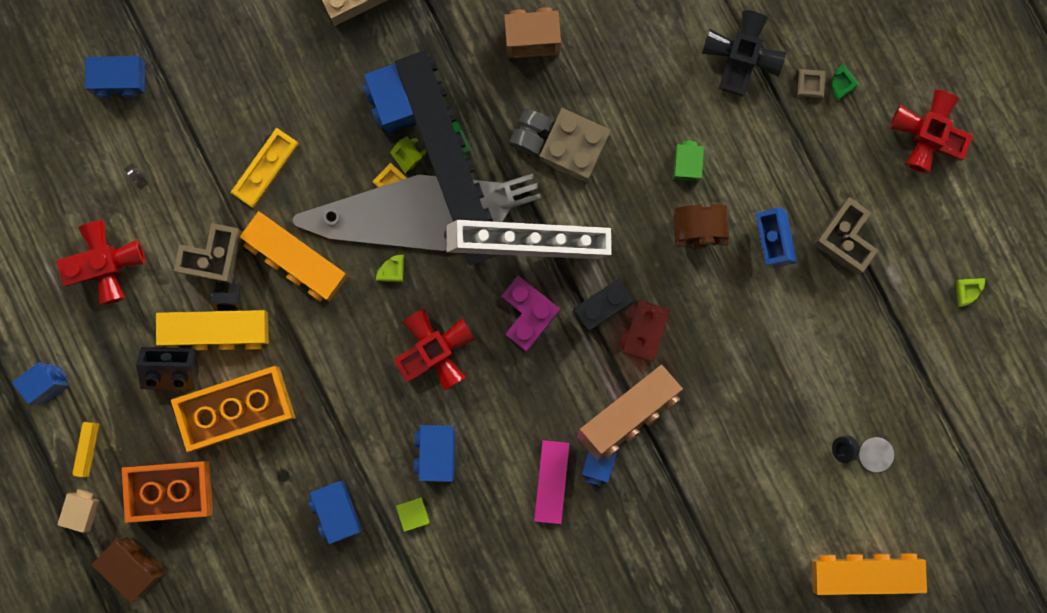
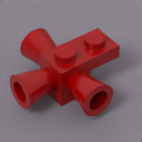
M934 90L931 110L921 118L901 104L897 107L889 129L913 133L912 142L917 143V146L905 162V166L920 173L930 174L934 151L959 161L964 160L973 135L952 127L954 121L947 119L960 100L956 95L944 90Z
M94 221L79 226L78 229L89 251L56 260L63 286L68 287L88 280L98 281L100 306L125 300L126 297L115 276L123 274L121 268L123 266L146 264L145 255L139 240L136 239L116 250V248L106 245L105 221Z
M425 308L402 321L404 326L419 341L414 344L413 348L393 359L407 383L433 367L436 369L443 391L450 389L467 378L449 359V357L453 356L450 351L451 349L476 341L462 318L442 336L439 331L433 332Z

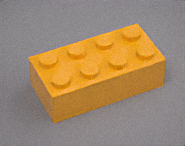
M277 366L171 400L187 452H194L296 418L280 367Z

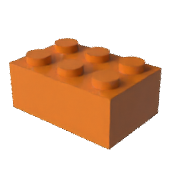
M210 461L122 468L125 523L213 515Z

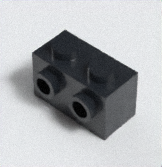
M141 347L136 364L140 389L195 390L199 373L195 348Z

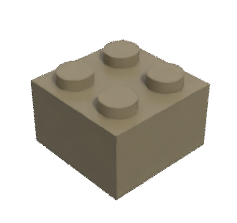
M561 108L541 151L539 161L587 183L611 130Z

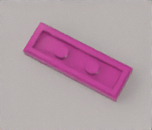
M542 441L534 518L536 522L561 524L569 443Z

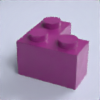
M520 276L514 279L501 296L503 301L521 314L505 336L527 353L559 313L560 308Z

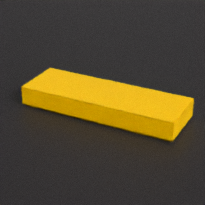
M276 128L230 193L254 209L299 143Z

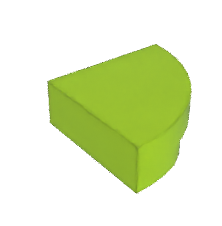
M404 255L393 256L384 262L377 272L376 281L403 282Z
M985 278L956 280L958 307L969 305L979 297L984 289Z

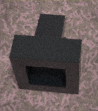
M216 283L214 292H211L210 304L213 310L241 311L242 302L239 285L233 283L232 290L229 293H224L222 283Z

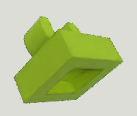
M407 136L399 140L390 151L405 174L413 170L426 154L425 149L418 152L415 148V144L418 142L417 138L410 140Z

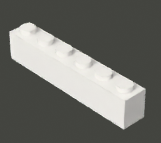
M456 220L447 225V252L600 259L611 255V228Z

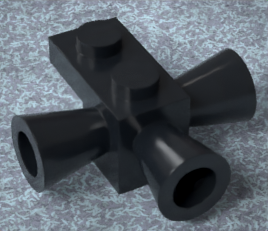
M744 10L742 12L741 33L737 32L733 41L709 29L702 54L728 57L719 90L744 97L755 65L779 77L785 61L786 51L760 49L763 40L758 37L768 20V17L764 14Z

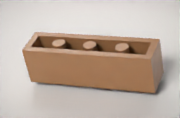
M660 365L580 428L577 438L597 461L604 456L609 459L620 449L618 445L626 440L629 443L640 433L638 430L644 424L647 426L652 425L660 417L658 413L665 407L667 410L672 409L680 401L678 397L683 388L663 365Z

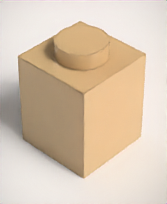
M77 489L76 493H67L57 525L82 533L89 532L100 500L92 498L93 493Z

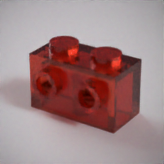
M639 300L637 305H631L627 317L631 324L628 331L623 330L619 345L623 346L622 353L654 362L670 309Z

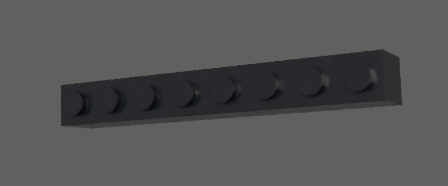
M424 50L396 60V68L452 221L493 222L489 208L483 209L480 199L484 198L481 186L479 182L474 184L471 173L475 172L470 157L464 158L461 148L466 147L462 134L461 132L455 133L452 125L453 122H456L451 106L446 108L443 97L447 96L443 82H437L433 73L438 71L433 55L427 56ZM464 253L469 266L498 256L497 254Z

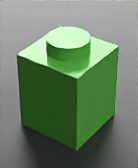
M682 141V145L677 144L674 154L673 180L700 182L702 179L704 146H698V142Z

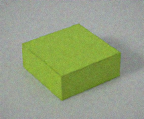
M422 497L396 505L404 532L430 523Z

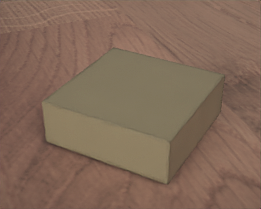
M799 69L796 97L823 99L826 71Z

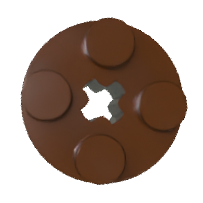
M702 204L675 208L673 210L676 247L702 249L706 248V244L712 243L713 246L729 245L727 206L710 204L711 207H702Z

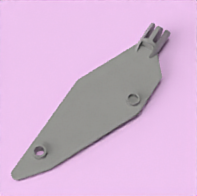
M534 173L504 183L473 180L474 184L479 182L484 198H481L480 201L483 209L489 208L493 222H503L513 207L541 199L540 193L517 201L513 197L538 189L537 183L513 191L510 186L534 179ZM416 175L298 213L293 217L294 225L329 239L439 251L447 250V225L453 222L437 177L428 175ZM330 212H334L336 214V220L334 222L328 220V214Z

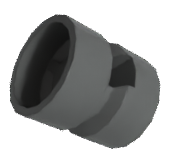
M525 108L518 121L520 128L514 129L509 144L528 155L539 157L545 145L544 138L549 136L555 122L537 111Z

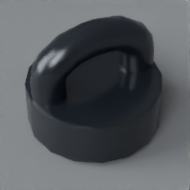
M852 436L838 437L832 444L833 455L839 462L849 463L858 459L860 452L859 444Z

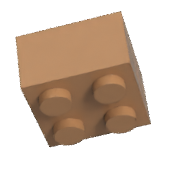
M545 7L537 9L536 12L526 13L525 10L519 9L512 10L510 14L504 15L507 59L560 55L559 10L553 11L552 8Z

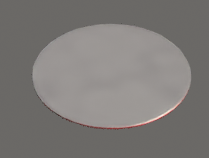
M874 437L862 444L859 458L867 470L882 472L891 466L894 460V451L888 441L883 438Z

